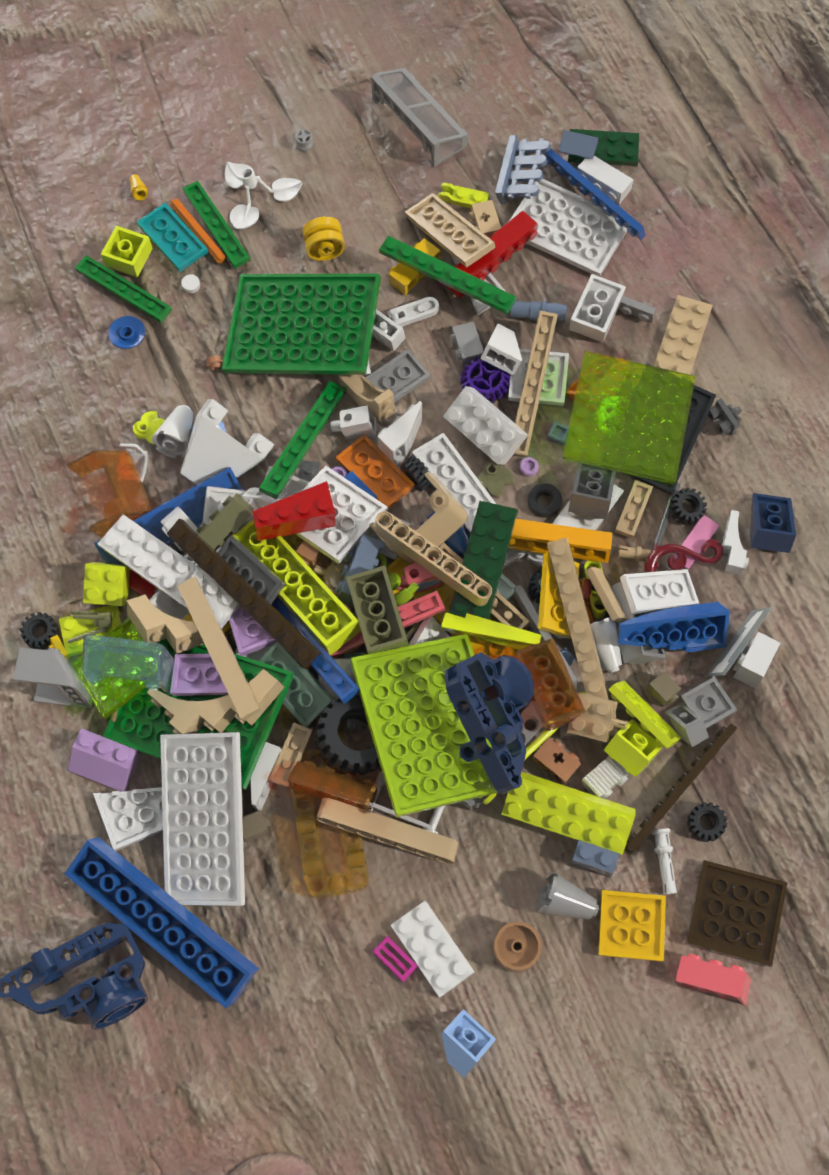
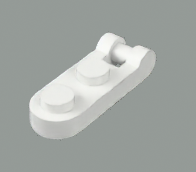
M426 297L391 309L387 314L392 321L403 328L405 325L436 315L439 310V303L433 297Z

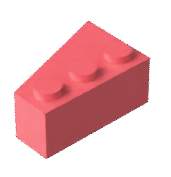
M688 954V957L681 956L676 976V982L679 985L704 993L716 994L723 999L731 998L738 1000L739 1004L745 1006L751 979L747 972H744V968L731 965V968L722 966L723 963L713 959H710L709 962L702 961L700 956Z

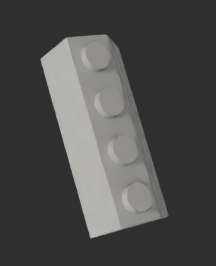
M622 582L610 586L628 618L625 621L652 613L632 614ZM616 622L617 633H619V624L622 622ZM619 644L620 654L624 663L637 665L666 659L663 647L652 648L646 645Z

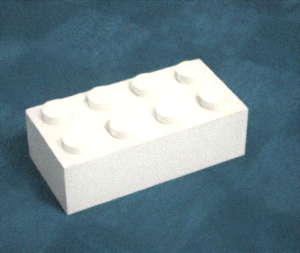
M465 386L443 416L494 462L505 465L528 436L527 433L472 387Z

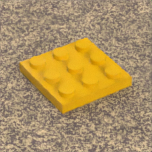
M602 890L598 956L663 962L666 896Z

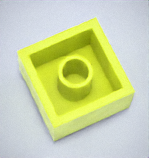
M116 226L101 253V257L105 267L138 277L153 248L149 236Z
M86 563L83 603L113 606L127 605L130 568L122 564Z
M632 719L628 722V725H625L627 726L626 730L621 729L616 733L604 751L611 759L622 765L628 773L637 777L653 761L663 747L656 742L653 735L646 732L641 725Z

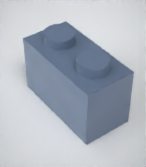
M578 840L570 864L611 878L614 874L619 853Z

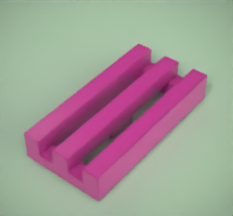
M388 936L372 951L403 983L418 967ZM388 943L412 967L408 969L384 945ZM381 949L405 972L404 975L379 953Z

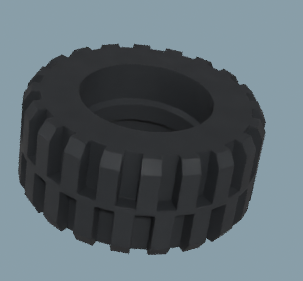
M357 693L345 704L340 698L338 700L334 699L323 711L315 731V738H317L316 747L321 750V758L329 761L327 765L330 768L333 766L337 767V772L341 774L347 771L349 776H355L356 773H359L361 776L366 775L369 771L373 772L380 766L374 743L367 750H352L341 742L337 733L338 725L345 719H359L369 726L361 697Z

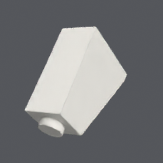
M497 324L480 359L514 375L522 361L514 331Z

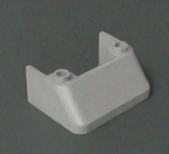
M20 647L13 680L38 683L34 702L81 708L92 707V696L77 671L65 656L60 653V650L55 648L39 650Z

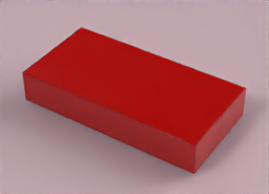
M130 569L129 588L139 596L146 595L150 600L155 594L154 590L156 587Z

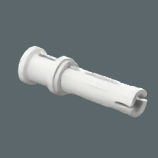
M668 828L653 830L651 832L654 835L656 845L654 852L658 854L663 894L677 893L671 853L673 852L669 838L671 831Z

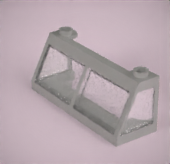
M405 68L379 72L371 76L372 100L377 105L380 103L382 105L387 104L422 142L424 151L429 152L432 157L429 159V162L434 167L467 147L468 134L466 130L461 128L419 84L411 72L409 73Z

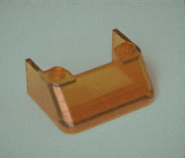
M92 451L66 464L70 470L80 477L102 467L105 470L114 499L108 501L104 506L103 511L106 518L89 526V529L101 538L106 535L122 515L133 521L151 511V505L132 455L127 451Z

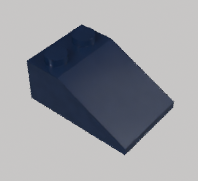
M753 493L750 523L751 548L790 553L796 538L791 498Z

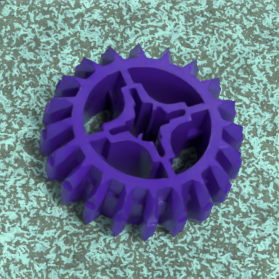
M476 357L475 362L470 360L469 365L464 366V371L461 372L460 383L462 390L465 386L472 387L488 401L491 400L495 403L496 398L501 400L502 395L507 394L511 377L508 372ZM479 372V375L475 376L474 379H471L475 373ZM497 381H500V383L496 387L492 388V385L496 384Z

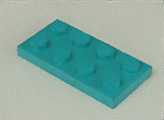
M163 203L137 221L138 227L146 236H149V239L179 272L209 253L206 246L166 203Z

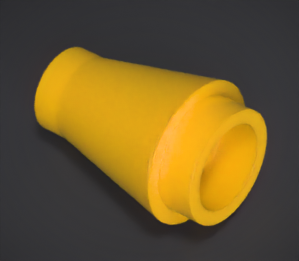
M134 174L129 178L131 196L141 201L147 197L148 188L141 181L140 177Z

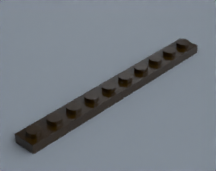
M178 519L167 532V535L305 669H308L321 653L183 519Z

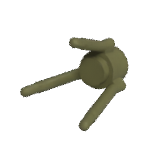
M72 610V614H78L73 615L74 619H94L95 627H99V629L69 639L67 642L73 643L99 633L107 632V628L112 627L111 612Z

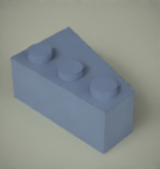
M363 534L357 545L348 553L345 558L348 560L347 565L343 566L340 573L343 576L342 581L338 582L335 592H338L336 597L342 603L355 608L346 577L371 570L374 566H377L379 562L377 555L384 548V542Z

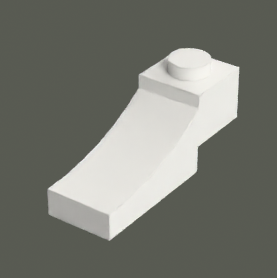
M731 510L722 542L723 553L728 554L724 571L740 575L742 570L747 568L749 558L746 557L747 550L743 549L739 538V511Z

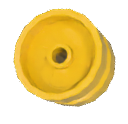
M325 216L317 217L304 225L302 229L306 253L310 259L316 261L332 260L341 255L345 250L341 224L337 219Z

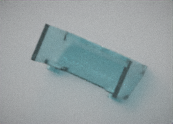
M84 636L83 675L92 685H96L104 676L139 680L146 684L148 689L158 690V688H162L166 694L170 695L174 659L163 645L105 636Z

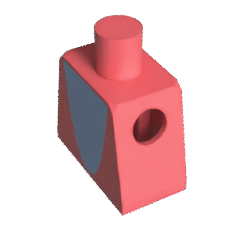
M433 556L429 557L431 561H435ZM416 562L404 567L406 576L401 577L398 590L409 587L413 582L419 586L414 593L441 587L444 584L442 580Z

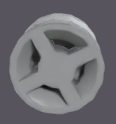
M307 129L298 130L295 134L297 149L302 152L311 150L313 147L312 133Z

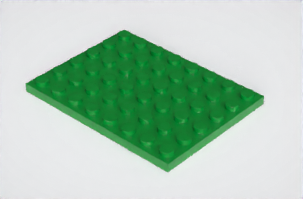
M240 274L222 371L224 373L366 375L381 282L380 274Z
M167 639L149 645L145 642L120 696L116 721L112 722L111 716L102 737L161 759L160 735L175 734L172 731L175 727L169 723L171 718L164 713L166 708L163 706L158 708L150 701L153 697L147 692L152 686L167 696L185 701H208L226 696H173L170 694L175 654H209L205 644L176 653ZM234 653L248 683L264 669L284 686L283 690L253 725H250L247 721L243 724L234 717L222 732H240L241 788L246 790L294 674L291 671ZM203 725L197 734L220 732L216 728L211 731L207 726Z

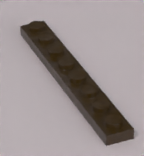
M732 723L727 728L722 726L716 734L719 738L714 743L710 741L703 749L706 752L703 757L697 756L691 763L693 769L689 773L685 770L678 779L681 783L677 788L672 786L665 794L668 797L664 803L659 801L652 811L655 814L650 819L646 817L639 825L642 829L638 834L632 833L627 840L629 845L625 850L631 855L732 736L737 729L736 726Z

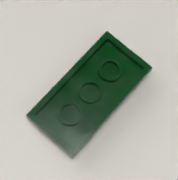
M570 129L571 132L598 137V145L594 156L609 165L638 166L639 133ZM568 154V162L582 163L585 159L584 157Z

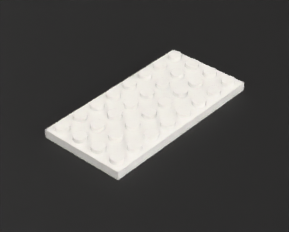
M240 732L160 735L165 892L181 905H245Z

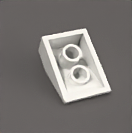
M591 274L570 320L569 330L603 343L626 287Z
M268 742L265 743L251 776V800L256 812L262 810L271 790L273 782L269 781V777L282 750L280 747Z

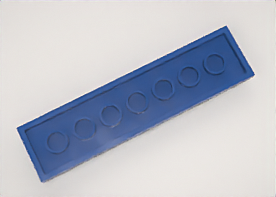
M228 467L138 517L133 522L170 546L174 541L161 529L163 524L160 521L175 508L179 507L198 528L203 522L207 486L235 490L243 489L231 467ZM101 539L94 542L105 563L124 565L99 547L98 543Z

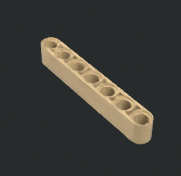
M382 511L377 514L374 531L379 536L475 605L483 606L488 602L492 594V588L486 581L391 513ZM383 521L386 522L388 525L383 526L379 522ZM396 533H401L404 537H398ZM412 545H418L420 549H414ZM433 556L436 558V561H431L428 557ZM444 568H450L453 572L448 573ZM461 580H467L469 584L465 585ZM482 591L486 596H480L477 592Z
M322 798L316 818L321 823L446 864L454 863L459 844L454 839L330 798Z

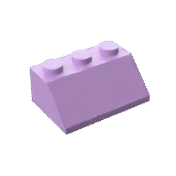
M81 728L72 746L68 771L123 792L130 782L141 755L133 748Z

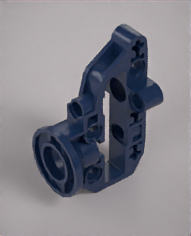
M480 652L445 670L446 690L470 741L460 747L462 759L466 762L480 759L496 791L500 794H505L522 785L521 772L526 756V747L521 734L524 721L519 711L530 703L534 694V683L529 670L515 657L504 655L492 659ZM486 739L490 742L491 747L487 744Z
M105 923L88 930L51 951L49 948L41 949L30 957L32 961L0 979L1 1000L5 1002L14 1001L38 1015L58 1011L61 1019L69 1016L73 1018L84 1012L91 1028L94 1030L108 1027L125 1019L140 1009L149 998L140 981L145 968V962L125 924ZM106 932H109L111 936L109 939L105 937ZM124 941L129 942L134 954L107 968L108 972L99 978L92 976L70 988L68 993L55 1000L50 999L42 1004L35 1003L31 995L33 990L44 984L45 986L50 985L64 977L63 974ZM67 953L70 954L71 958L68 961L65 959V954ZM124 969H131L132 974L129 977H121ZM26 974H32L30 982L22 983V978ZM15 980L19 984V988L16 987ZM8 985L9 992L5 994L4 987ZM84 991H92L89 999H81V994Z

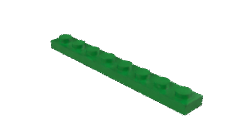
M389 235L379 248L380 254L507 315L516 302V296Z
M329 381L259 487L260 493L277 500L346 394L345 387Z

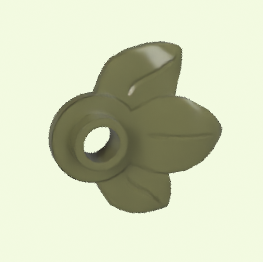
M489 460L483 465V472L477 477L485 489L488 488L489 492L497 498L501 496L504 484L512 485L515 483L512 472L507 468L501 467L500 464L493 460ZM490 466H494L496 471L491 473L488 469Z

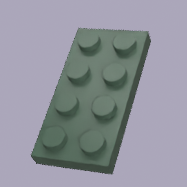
M277 641L259 660V662L293 672L294 677L283 704L304 727H309L334 700L310 671L305 669Z

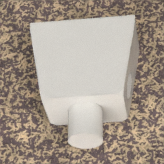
M368 405L340 411V420L331 421L330 423L331 431H342L346 439H358L363 434L369 439L376 438V421Z

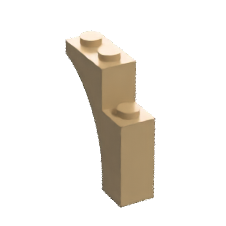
M339 375L340 385L346 388V392L359 407L368 405L372 414L379 422L389 419L394 414V393L390 389L385 391L377 388L363 375Z
M146 595L127 600L128 617L147 645L167 639L174 651L180 653L205 644L194 621L181 620L163 613L149 601Z

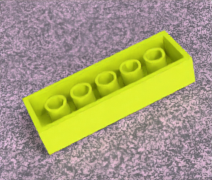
M521 772L522 785L508 792L502 815L623 855L636 809Z

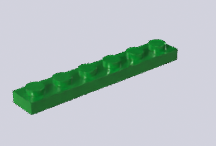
M197 180L182 188L184 194L234 269L249 262L250 257L199 181Z
M87 255L75 267L76 272L160 323L172 311L171 306Z

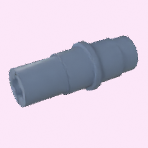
M544 300L543 302L516 301L511 308V317L537 320L540 310L558 314L557 321H566L567 305H560L559 303H546Z

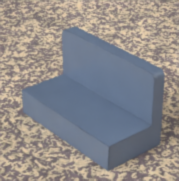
M564 130L559 152L593 159L598 145V137Z

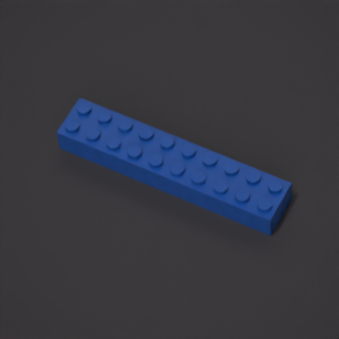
M99 837L86 841L65 872L69 879L122 923L127 925L128 928L226 1009L236 1003L259 970L249 959Z

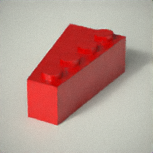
M327 481L252 511L257 541L336 526V515Z

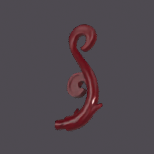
M715 539L707 540L703 543L701 552L705 553L707 548H713L715 551L714 557L707 558L685 546L667 544L658 547V544L655 543L645 561L644 572H656V568L660 565L657 561L668 553H675L678 556L675 559L673 555H670L667 560L668 566L673 570H679L686 565V556L704 563H716L721 560L724 549L719 541Z

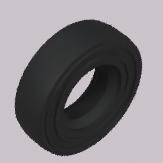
M548 483L538 484L528 494V507L538 517H552L561 508V493L554 485ZM542 494L549 495L552 498L551 505L547 507L539 505L538 497Z

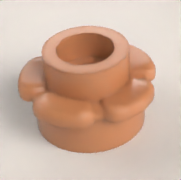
M220 355L208 357L206 359V367L211 370L220 369L223 363Z

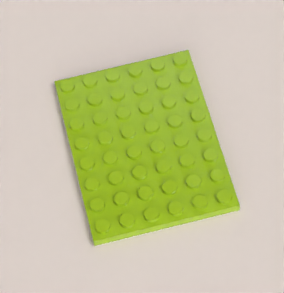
M468 634L352 657L350 659L396 817L498 793L491 783L480 759L472 762H466L462 759L460 747L470 741L446 690L445 670L474 656ZM486 739L487 744L491 747L490 742Z

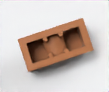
M550 738L544 742L532 759L533 762L564 786L581 765L580 759L574 753H568L563 749V745L558 740ZM558 757L562 759L561 762H554V759Z

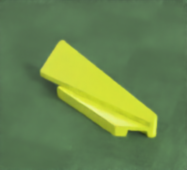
M445 613L441 625L442 631L468 634L472 637L517 650L531 645H539L541 639L540 634L468 613L465 618Z

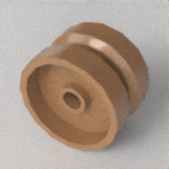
M512 922L506 924L498 931L493 943V954L496 962L503 969L511 973H522L536 964L541 954L542 942L539 934L532 926L524 922ZM519 943L521 950L517 951L513 946Z

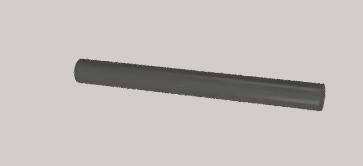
M678 482L673 493L669 494L651 550L655 543L658 544V547L661 546L671 516L669 510L672 508H668L671 503L670 499L679 491L681 485Z

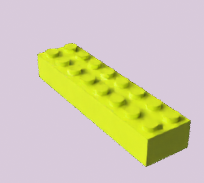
M253 520L233 535L286 584L277 597L330 656L361 632L359 621L281 536L257 541Z

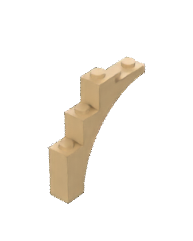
M263 669L248 683L261 711L244 721L240 719L229 695L208 701H185L167 696L153 686L147 693L153 697L150 701L158 708H161V706L166 708L164 713L171 718L169 723L175 727L172 730L175 734H197L203 725L207 726L211 731L216 728L222 733L234 717L243 724L247 721L250 725H253L283 690L284 686Z

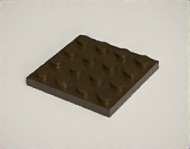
M703 860L686 944L772 967L788 882Z

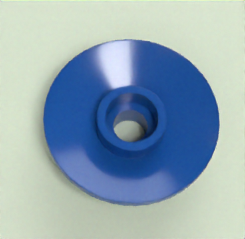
M133 316L120 317L111 324L108 332L109 339L118 348H134L145 337L144 324Z

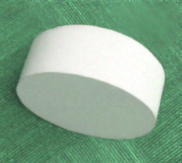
M186 275L182 279L181 284L185 292L195 293L200 289V281L197 276Z

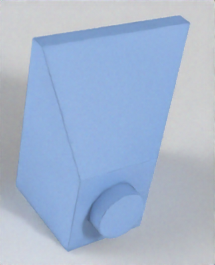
M464 1009L441 1034L447 1062L463 1077L468 1074L496 1040Z

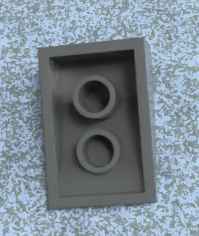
M579 460L568 512L606 520L617 468Z

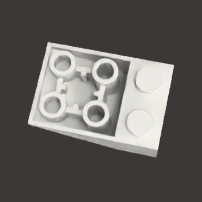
M421 401L416 405H411L404 415L395 418L392 425L388 428H383L377 436L378 448L396 466L408 457L421 425Z

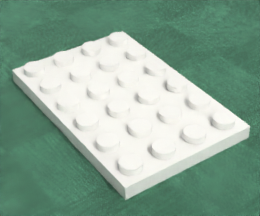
M545 179L535 182L534 184L539 186L540 193L537 196H531V199L524 197L511 218L513 219L523 210L538 223L537 236L533 240H529L527 244L600 277L625 236L627 228L619 226L613 216L609 217L606 215L600 205L596 206L592 201Z

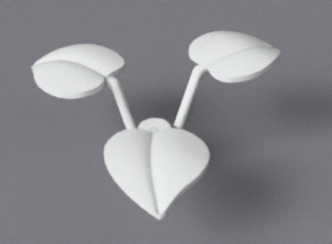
M227 162L225 168L227 185L233 189H239L244 185L248 202L247 206L241 204L232 209L230 213L231 223L236 229H246L258 220L259 210L257 207H251L249 189L256 187L257 182L263 185L270 193H274V198L277 201L287 202L297 195L302 186V181L293 178H281L273 182V189H271L260 179V176L255 175L254 170L249 165Z

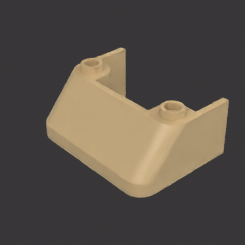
M426 472L424 475L437 489L429 500L430 506L436 513L423 523L416 532L439 547L467 522L468 513L434 473ZM371 523L369 526L374 530V523ZM396 533V536L401 538L404 537L403 534ZM379 536L380 539L386 544V546L390 550H392L395 554L401 557L408 564L411 565L416 563L413 559L408 557L406 554H404L399 549L390 544L388 541ZM412 545L414 549H420L418 545Z

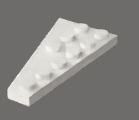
M162 787L123 792L113 791L112 793L102 794L93 793L115 851L163 831Z

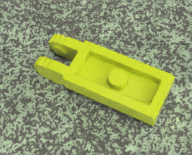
M445 182L440 187L443 192L438 194L442 201L466 208H472V204L488 201L489 199L488 192L454 186Z

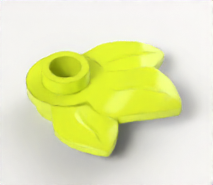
M149 411L142 415L141 421L134 424L133 433L137 438L146 439L152 444L154 433L165 420L158 418L156 411Z

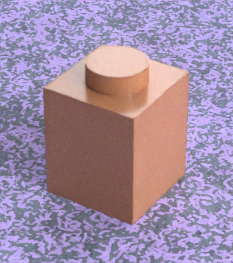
M303 541L296 550L301 559L313 569L324 555L306 541Z

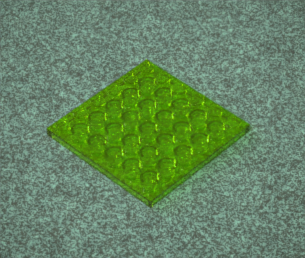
M585 351L562 459L675 484L696 376Z

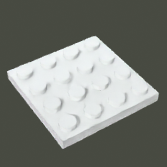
M325 466L303 490L326 481L328 482L336 515V526L297 533L296 535L339 564L357 545L362 535H366L371 529L369 525L375 523L377 514L387 511V506Z

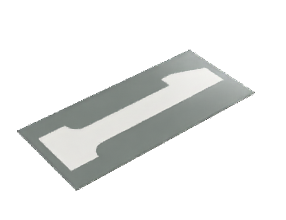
M773 607L756 609L750 612L705 677L725 675Z

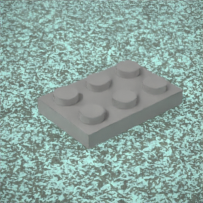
M407 349L365 378L381 390L386 391L390 389L394 393L395 403L429 380L431 374L412 352Z

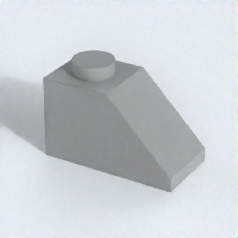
M683 702L665 711L666 716L677 733L682 737V740L691 747L709 738L703 719Z

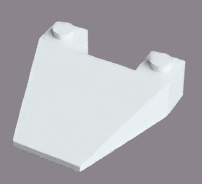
M208 399L196 416L180 474L198 485L224 469L231 467L234 475L238 478L263 461L274 444L260 433H253L246 445H242L218 427L228 410L215 400Z

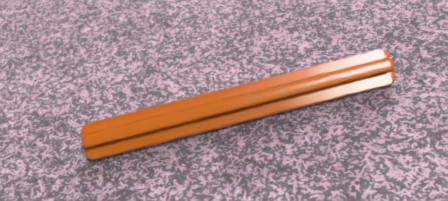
M172 199L170 206L206 246L218 264L224 263L226 259L224 253L179 199Z

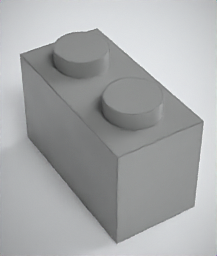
M474 321L452 327L450 340L452 346H456V359L461 361L462 367L469 365L470 360L475 362L476 357L480 359L484 351Z

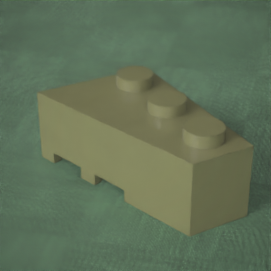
M238 493L233 497L229 495L223 501V507L220 510H214L209 516L211 520L207 524L203 522L196 530L198 535L215 551L225 544L230 535L241 527L254 510Z

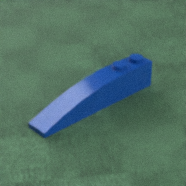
M719 602L675 607L645 614L619 624L618 643L633 646L646 645L652 648L663 647L669 650L680 649L685 652L724 648L727 643L730 610Z

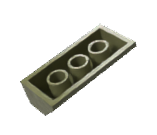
M385 565L346 577L367 652L376 653L409 646Z

